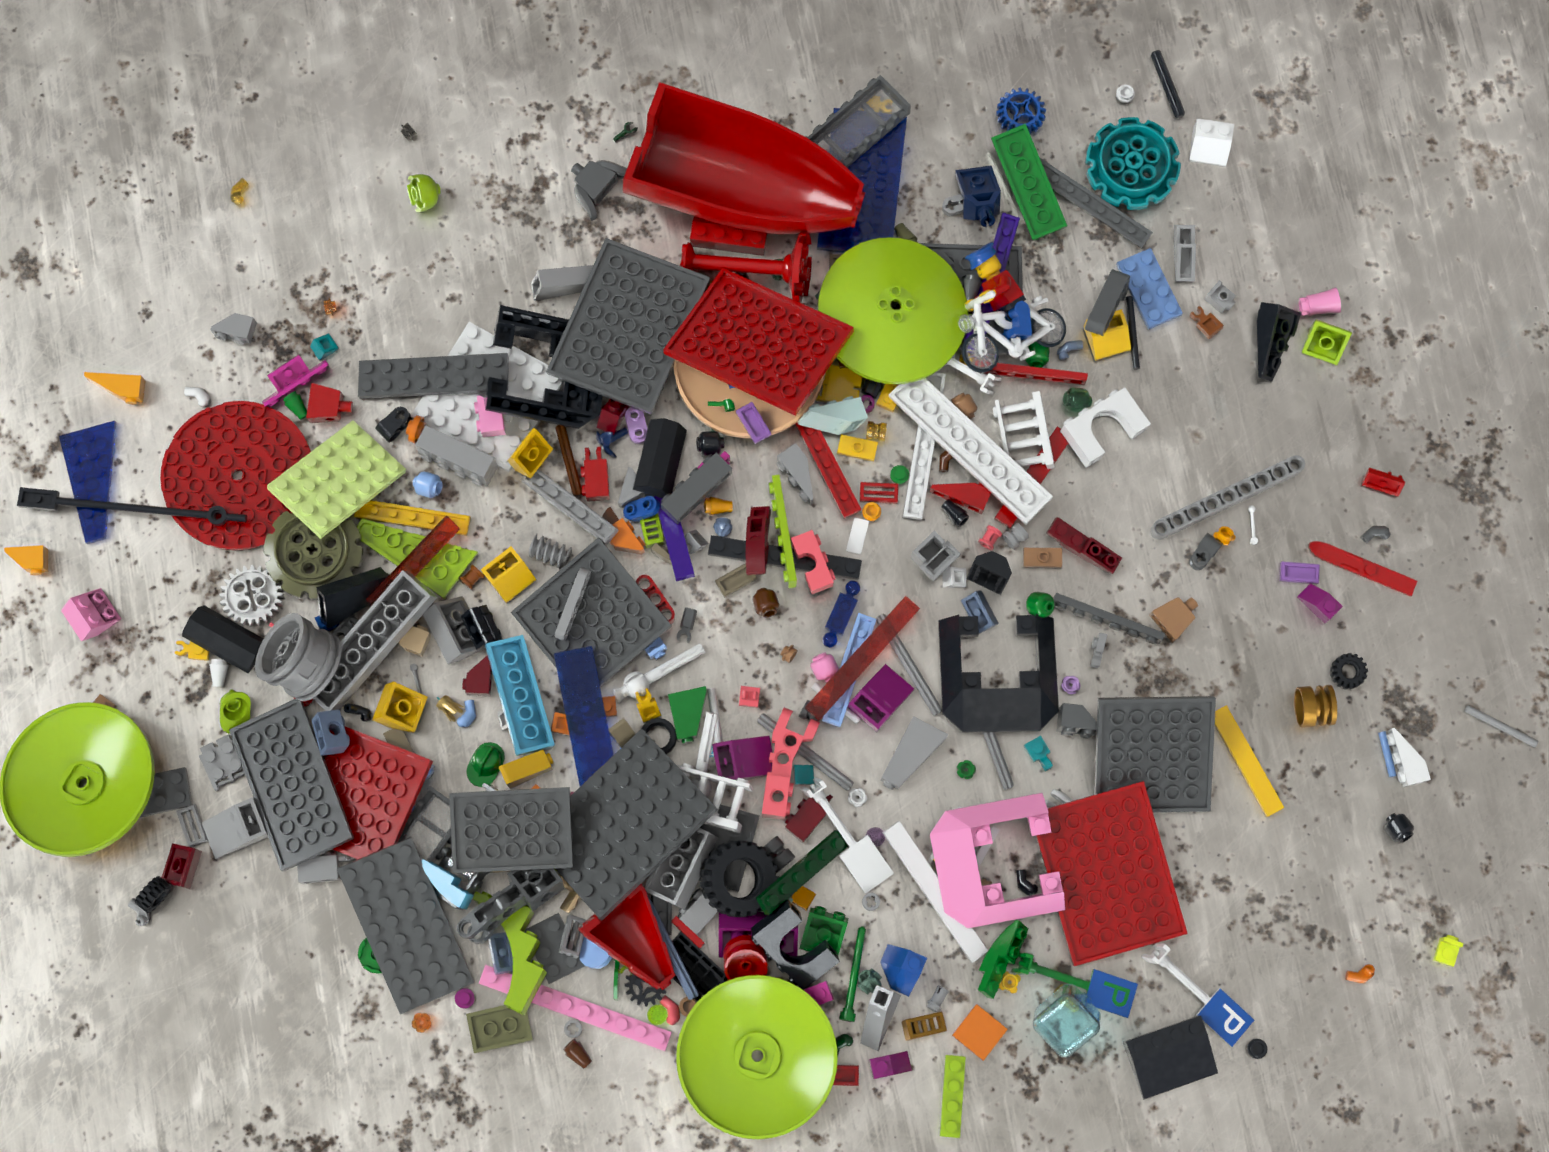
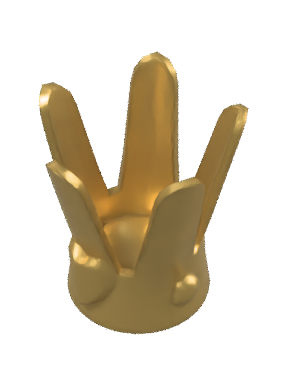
M444 695L441 699L436 697L439 700L436 707L444 712L450 722L451 720L455 722L456 718L452 713H463V710L459 707L464 706L453 702L447 695Z

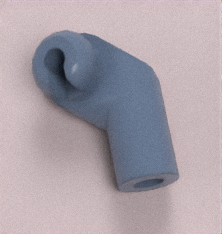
M1083 341L1066 342L1057 351L1059 359L1066 360L1069 358L1068 352L1071 350L1083 349Z

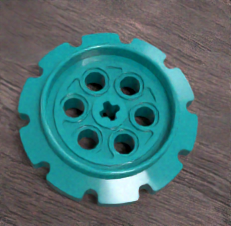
M1126 117L1119 119L1116 126L1108 123L1096 133L1094 137L1096 142L1089 144L1085 158V164L1091 167L1086 173L1088 181L1093 190L1099 189L1102 191L1101 198L1116 207L1124 203L1128 210H1140L1147 208L1149 201L1158 204L1170 194L1172 190L1170 184L1175 185L1180 174L1181 163L1175 160L1180 154L1177 144L1172 137H1165L1163 135L1165 132L1163 127L1150 120L1143 124L1140 123L1138 117ZM1133 144H1138L1141 148L1136 149L1133 147ZM1115 149H1120L1123 151V153L1119 154L1115 151ZM1147 156L1153 157L1154 161L1148 160ZM1111 166H1117L1119 170L1115 171ZM1143 173H1148L1151 178L1144 177ZM1125 178L1132 179L1133 183H1128Z

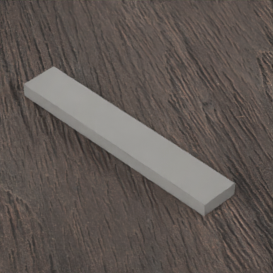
M539 469L531 479L525 475L521 477L520 480L593 536L599 537L606 546L618 533L619 530Z

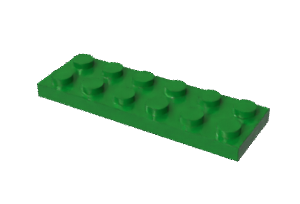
M1026 123L992 137L991 141L1032 241L1066 228L1067 223Z

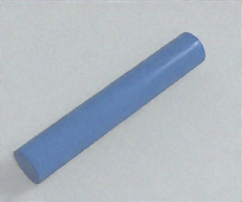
M1386 731L1379 732L1378 735L1389 777L1397 776Z

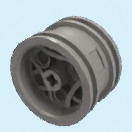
M297 613L288 614L277 621L263 639L255 661L256 675L272 686H282L288 695L299 701L311 700L328 685L334 676L341 658V641L337 636L325 629H315L312 622Z

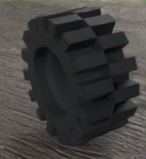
M1352 653L1341 655L1330 667V671H1332L1330 676L1334 678L1332 681L1334 683L1337 682V686H1342L1343 689L1358 687L1368 676L1366 675L1368 672V668L1366 669L1365 667L1367 666L1366 662L1363 663V658H1358L1357 654L1352 655ZM1350 664L1356 669L1354 678H1346L1343 675L1342 668L1344 665Z
M156 876L139 892L135 904L146 913H150L156 909L157 905L161 904V901L171 891L172 886L160 876Z

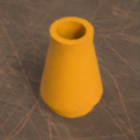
M711 496L710 498H705V513L714 515L732 512V501Z

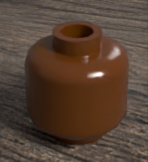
M761 588L752 597V602L758 615L768 618L777 613L780 604L773 590Z

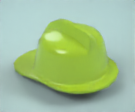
M230 689L228 693L223 695L219 703L220 726L228 734H230V729L250 720L251 701L247 694Z

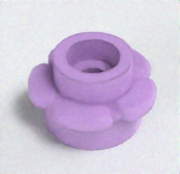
M1066 676L1062 680L1061 687L1063 691L1071 695L1079 691L1081 685L1077 677Z

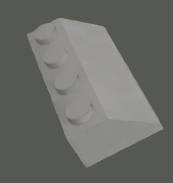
M701 828L697 829L650 874L644 887L646 892L685 910L700 878V871L705 867L703 862L710 857L709 853L713 850L718 837Z

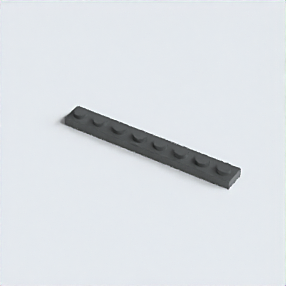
M1040 158L1051 187L1055 192L1141 249L1152 235V231Z

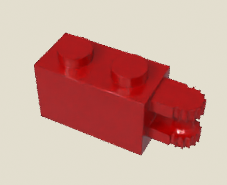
M589 447L585 448L584 466H581V478H585V485H582V496H586L587 502L610 500L607 459H602L601 447H597V459L590 460L591 453Z

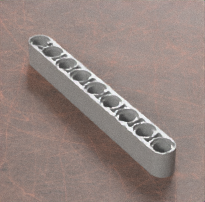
M1299 455L1292 456L1157 520L1151 527V535L1157 540L1164 539L1291 479L1304 469L1305 460ZM1291 462L1297 463L1299 469H1294L1291 466ZM1274 470L1280 471L1282 477H1277ZM1257 478L1264 479L1265 485H1260ZM1241 486L1247 487L1249 493L1242 492ZM1224 494H1229L1232 497V501L1225 500ZM1207 502L1214 503L1215 509H1210L1207 506ZM1190 510H1196L1198 517H1193L1190 514ZM1173 518H1179L1182 525H1176L1173 522ZM1156 526H1162L1165 533H1159L1156 530Z

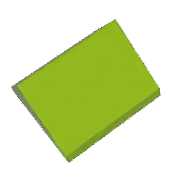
M1316 319L1309 329L1302 353L1338 365L1352 332Z

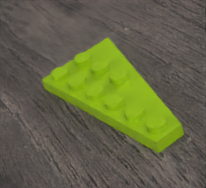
M363 518L357 525L362 537L360 540L362 543L401 570L411 572L422 584L443 599L447 597L459 578L478 555V552L474 550L464 549L460 546L409 533L398 528L388 527Z

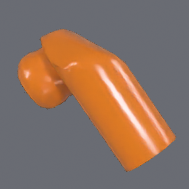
M1367 964L1358 972L1347 970L1346 980L1366 983L1374 976L1375 968L1373 965Z

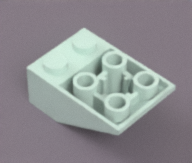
M850 396L840 402L833 400L823 406L819 404L810 406L809 410L803 414L797 423L798 425L840 435L856 431L868 416L861 397L853 398V396Z

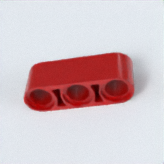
M648 575L639 576L636 580L637 584L640 585L643 581L650 583L647 589L642 590L650 599L654 596L661 599L660 603L656 604L662 614L664 612L671 613L672 616L668 621L673 624L675 612L655 582Z

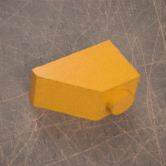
M45 546L4 548V552L24 570L29 572L30 575H42V572H49L48 549Z

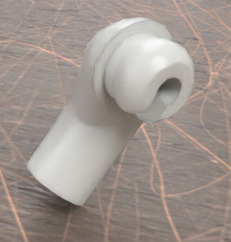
M185 387V396L196 397L199 401L198 405L201 407L208 406L210 398L204 389Z

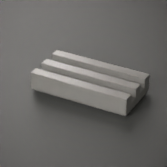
M196 804L176 811L188 847L192 848L195 845L208 841ZM190 810H193L199 831L202 836L201 839H199ZM184 812H186V815H187V818H188V821H189V824H190L192 833H193L194 838H195V841H193V842H192V840H191V837H190V834H189V831H188V828H187V825H186V822H185V819H184V816H183V813H184Z
M571 914L567 916L558 953H565L567 956L571 955L576 959L579 957L584 938L580 931L575 951L572 948L578 923H581L583 927L582 924L586 921L585 919ZM572 920H573L574 923H573V927H572V931H571V935H570V939H569V944H568V948H566L567 941H568V936H569V932H570V928H571V924H572Z

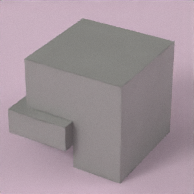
M934 531L912 552L911 559L934 581L961 553L948 540L945 542Z

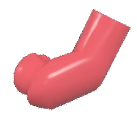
M665 995L659 1003L668 1010L667 1023L675 1025L680 1019L679 1006Z

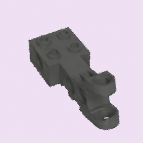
M554 868L512 870L508 872L510 885L502 891L499 890L493 894L492 898L485 903L482 902L462 918L457 925L458 934L476 944H483L493 936L494 930L520 908L527 904L531 911H534L565 889L563 880ZM467 923H471L472 925L468 928L467 934H465L463 931L464 926ZM480 931H483L481 938H474Z

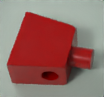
M311 383L306 418L309 423L340 421L341 412L352 413L353 402L343 401L344 395L340 390Z

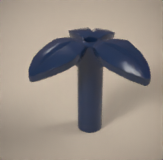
M624 427L616 431L614 435L613 432H604L600 435L599 431H596V439L598 444L602 445V449L606 454L616 458L617 456L609 446L614 441L627 435L628 430Z

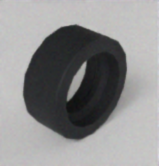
M654 718L647 721L641 728L646 733L654 726H663L668 730L670 735L669 742L661 749L666 754L671 752L677 740L676 730L672 723L662 718Z

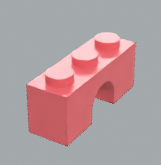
M813 530L792 537L791 544L797 559L810 557L816 563V567L812 571L805 573V579L811 594L833 587V580H836L832 569L828 570L826 565L828 558L825 551L821 552L819 545H821L818 534L814 535Z

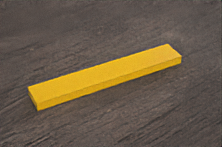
M372 500L354 513V517L358 519L363 518L371 521L465 536L468 535L471 519L467 515Z
M1226 705L1216 710L1215 727L1265 816L1268 817L1280 811L1284 806L1228 706Z

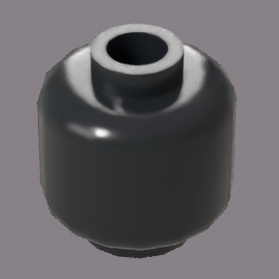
M717 431L701 432L699 437H696L697 452H700L703 456H713L716 452L720 454L721 448H724V437H720Z
M1393 813L1386 818L1387 823L1384 829L1394 842L1400 841L1403 843L1414 835V826L1405 814L1396 815Z

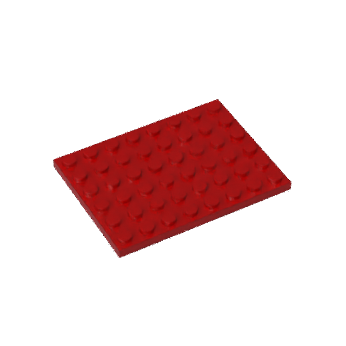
M722 268L667 343L663 353L796 416L854 332V327Z
M1144 781L1047 808L1051 833L1036 835L1046 873L1059 871L1065 910L1058 911L1073 966L1188 934Z

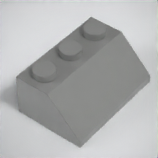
M463 596L434 603L423 614L447 664L461 661L481 651L476 650L461 618V615L469 609Z

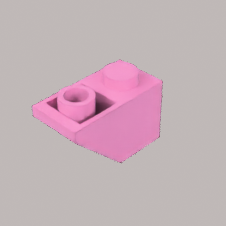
M481 395L477 396V402H474L475 413H479V420L476 421L477 431L481 432L483 437L506 435L503 414L486 411L485 398Z

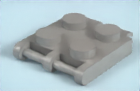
M229 734L216 740L218 747H215L214 743L211 742L200 748L202 754L199 755V758L215 791L219 790L220 786L229 782L233 783L235 779L245 775V772L242 771L233 776L234 773L242 770L243 767ZM228 777V779L217 784L218 781Z

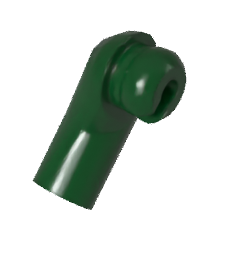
M842 1034L836 1037L837 1056L841 1048L853 1044L852 1036Z

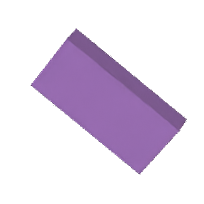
M753 402L736 410V414L754 444L771 436L769 428Z
M1281 561L1279 581L1319 584L1320 564Z

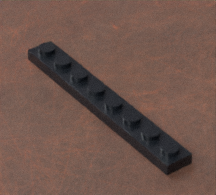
M711 535L708 555L746 561V541ZM769 545L767 565L785 568V564H781L780 553H783L782 547ZM792 549L795 570L809 572L816 567L815 561L810 557L797 559L794 549ZM826 554L828 570L832 569L835 576L859 580L862 560Z

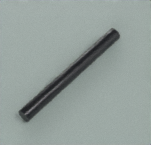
M1127 296L1125 298L1133 370L1140 369L1134 302L1133 296Z

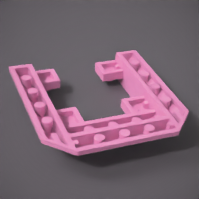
M1043 793L945 811L931 831L930 839L944 912L966 928L1065 910L1064 892L1059 871L1039 875L1042 894L1004 901L1000 882L981 885L974 849L977 846L993 844L989 824L1028 817L1031 836L1051 833L1049 812Z

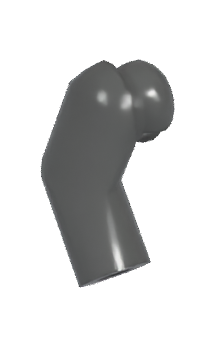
M1372 526L1361 536V539L1365 543H1368L1375 536H1380L1385 540L1390 537L1391 533L1386 526Z

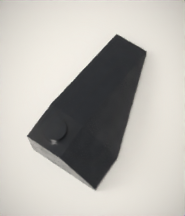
M1261 302L1257 317L1258 378L1270 382L1273 381L1281 364L1282 353L1288 350L1289 345L1287 343L1290 337L1294 336L1297 331L1300 312L1280 304Z

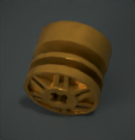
M1318 685L1316 686L1315 693L1311 686L1296 688L1294 707L1297 723L1301 728L1314 727L1316 721H1318L1320 726H1325L1326 723L1329 726L1336 724L1337 700L1332 685H1325L1324 687Z

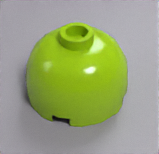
M415 174L409 176L407 180L411 181L407 185V191L412 206L416 204L418 208L415 211L423 212L434 207L441 193L439 184L435 183L433 178L428 175Z

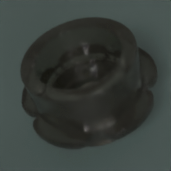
M408 122L404 126L401 125L403 128L400 130L406 139L411 138L413 140V137L417 135Z

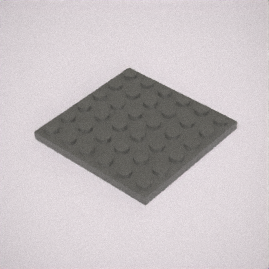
M599 537L511 611L512 615L583 701L672 627V624ZM583 567L591 570L590 579L568 637L565 641L555 638V632L577 573Z
M1214 696L1098 698L1094 795L1144 781L1153 813L1211 811L1216 698Z

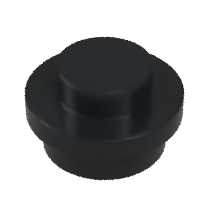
M1261 1039L1251 1040L1247 1045L1248 1054L1255 1059L1263 1058L1267 1054L1266 1043Z

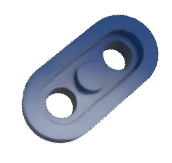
M652 496L631 501L624 507V517L632 522L654 516L660 509V502Z

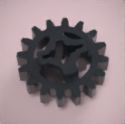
M633 973L631 976L626 975V979L629 980L628 983L624 984L625 987H629L626 994H632L630 1000L637 999V1005L644 1002L645 1007H647L650 1001L655 1005V999L657 998L661 1001L662 997L660 994H666L665 989H655L652 986L647 987L643 992L641 982L645 981L636 977ZM633 984L639 988L638 995L633 990ZM650 992L656 993L651 997L645 998L646 994Z

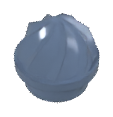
M724 517L717 518L713 525L715 533L720 537L728 536L732 530L731 520Z

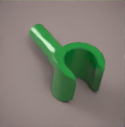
M725 399L720 402L708 401V406H724L725 412L735 410L734 402L731 399Z

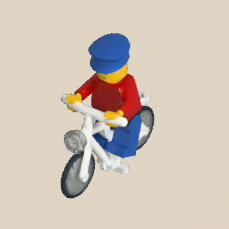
M993 242L984 245L965 257L970 262V270L975 269L980 278L987 279V281L982 283L983 292L964 304L969 312L974 310L973 315L963 314L958 321L959 328L965 333H970L973 329L974 334L970 335L963 344L962 356L966 365L978 373L989 372L996 366L999 359L997 344L985 332L1008 349L1010 356L1013 358L1019 357L1020 361L1036 354L1035 350L1030 352L1028 348L1035 341L1044 347H1055L1063 341L1066 335L1065 321L1057 311L1050 308H1043L1037 312L1034 310L1036 306L1048 302V298L1036 297L1028 305L1024 302L1026 298L1010 273L1007 270L1000 273L999 270L1002 266L995 255L997 252L993 248ZM990 302L995 312L982 313L981 305ZM995 320L999 326L1004 328V332L999 333L985 321Z

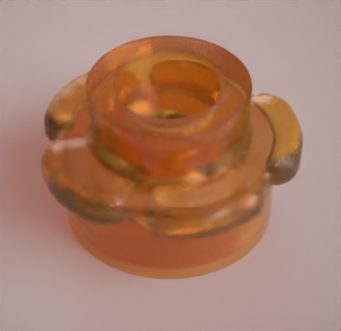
M329 298V300L323 301L326 315L333 316V312H337L335 301H331Z
M417 1013L412 1020V1027L417 1032H425V1030L431 1027L430 1016L426 1013Z

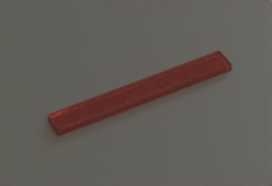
M905 596L804 709L820 721L920 608Z

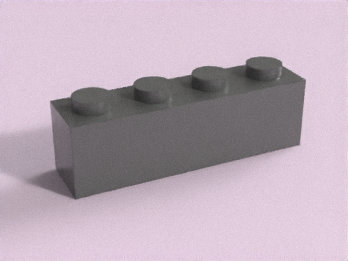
M717 452L713 456H707L703 461L704 464L699 469L697 467L693 469L689 474L690 477L685 482L683 480L679 482L675 487L676 490L672 494L668 493L661 500V509L676 524H679L732 474V467Z

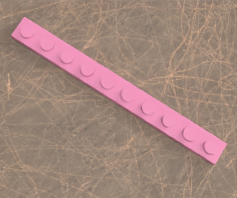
M485 965L478 984L508 994L512 974L495 975L494 967ZM540 985L531 1002L666 1051L672 1032L543 985Z

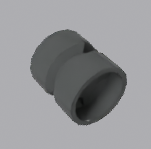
M778 836L774 837L764 846L767 850L766 853L771 854L774 858L772 861L773 865L777 864L778 870L775 871L776 873L795 858V855L789 848H784V843Z

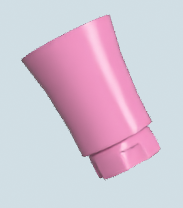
M1336 287L1298 299L1301 316L1341 312V301Z

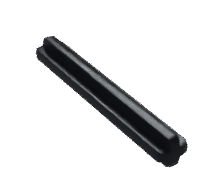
M1156 50L1151 54L1152 61L1174 116L1180 118L1185 114L1184 108L1160 50Z

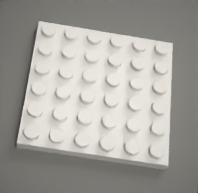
M468 322L448 355L508 353L509 376L506 395L542 402L545 388L559 391L563 380L546 373L549 365L514 346L512 349L494 346V335L471 322ZM486 392L424 395L411 414L412 419L416 415L424 417L423 422H426V426L493 456L497 465L508 472L512 468L507 462L508 458L528 432L533 428L536 429L540 422L503 414L506 435L483 437L481 432L477 431L476 421L479 420V413H475L474 402H477V396L481 395L485 398Z

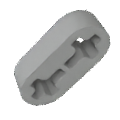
M962 194L944 200L942 211L945 215L955 216L963 213V204H961L963 203ZM948 203L954 206L953 210L947 208Z

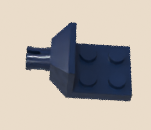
M992 166L955 170V177L963 197V219L980 220L983 227H987V221L988 226H992L995 223V217L1000 214L1001 190Z

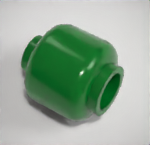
M1036 341L1028 346L1030 352L1035 350L1036 353L1025 359V362L1030 367L1042 368L1049 362V347H1044Z
M1033 592L1026 601V608L1029 614L1036 616L1037 613L1042 618L1050 616L1055 606L1053 597L1044 592Z

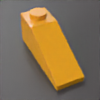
M84 372V376L88 381L125 401V403L135 405L137 402H143L146 381L141 375Z

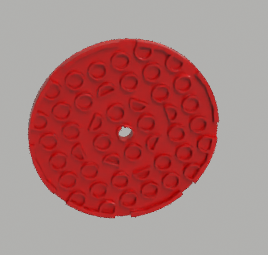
M230 401L198 412L188 419L173 436L174 439L170 443L169 448L166 449L162 460L160 476L161 490L166 507L209 511L213 506H221L227 513L247 515V522L227 521L222 526H215L208 519L172 516L176 523L194 539L214 548L247 550L263 546L266 535L275 532L272 526L274 521L285 511L292 513L267 489V485L311 452L305 437L298 427L284 414L264 406V404L250 401ZM236 471H242L241 480L233 479V474ZM218 514L216 520H219L222 515Z

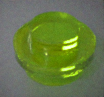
M661 1005L650 1007L647 1013L648 1020L654 1025L664 1023L667 1018L666 1009Z

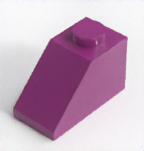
M1311 583L1297 596L1324 624L1343 607L1330 593Z
M908 1051L869 1059L873 1079L912 1071Z

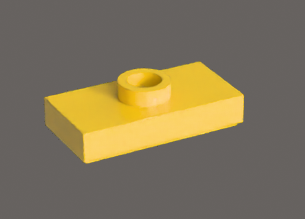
M841 434L837 454L874 462L878 442Z

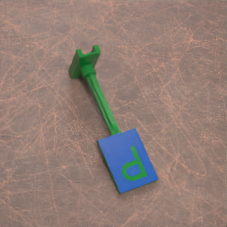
M1020 953L1018 956L1021 959L1018 963L1019 967L1012 968L1011 970L1012 973L1018 975L1038 973L1086 990L1083 1004L1125 1018L1129 1017L1138 986L1137 983L1093 969L1090 981L1088 982L1040 966L1037 962L1033 961L1034 955L1028 953Z

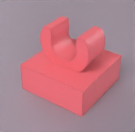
M741 686L739 706L758 708L760 688Z

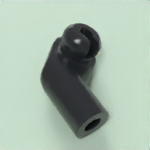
M1016 870L1017 887L1019 890L1029 896L1037 894L1038 887L1027 880L1026 870Z

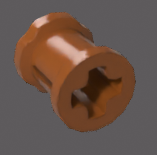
M471 565V569L463 577L459 578L470 590L473 589V585L480 578H484L482 572L474 565Z

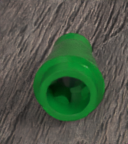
M296 391L288 394L283 399L284 405L300 420L306 418L307 409L301 395L297 394Z

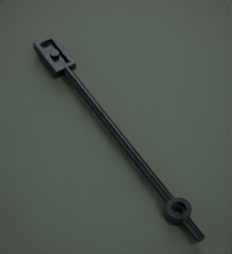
M20 487L17 501L19 508L57 511L58 505L204 518L208 519L215 526H222L227 521L247 522V515L227 513L221 506H213L209 511L62 498L59 497V491ZM221 514V518L216 520V516Z

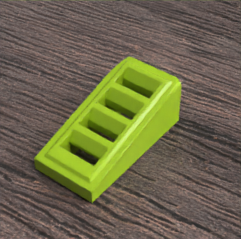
M658 513L654 515L655 517L640 520L646 549L651 548L655 543L659 546L665 545ZM656 521V524L645 526V523ZM653 528H657V529H658V531H653V532H649V533L646 532V530H649V529H653ZM658 534H659V537H658V538H654V539H649V540H648V537H649V536H654V535H658Z

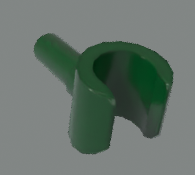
M634 122L625 123L624 130L615 136L613 140L616 142L627 133H635L638 127L630 130V125Z

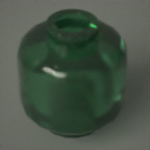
M1072 387L1065 391L1062 401L1069 412L1079 413L1083 409L1091 407L1092 397L1086 389Z

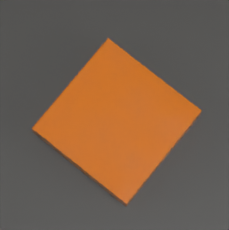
M976 1004L952 1036L984 1061L1008 1029Z

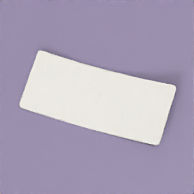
M854 518L846 551L861 554L869 521Z

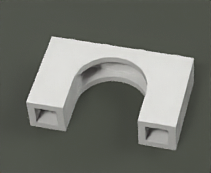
M1126 388L1120 391L1118 389L1112 391L1108 395L1109 398L1105 400L1103 398L1099 399L1093 404L1094 407L1091 409L1085 408L1078 413L1079 416L1075 419L1070 417L1063 422L1064 426L1060 432L1086 468L1101 459L1105 454V451L1091 430V423L1094 418L1110 416L1116 419L1131 439L1146 431L1151 425Z

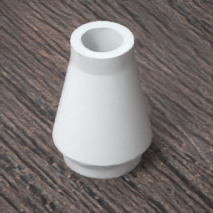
M211 659L209 666L212 686L224 687L229 664L223 659Z

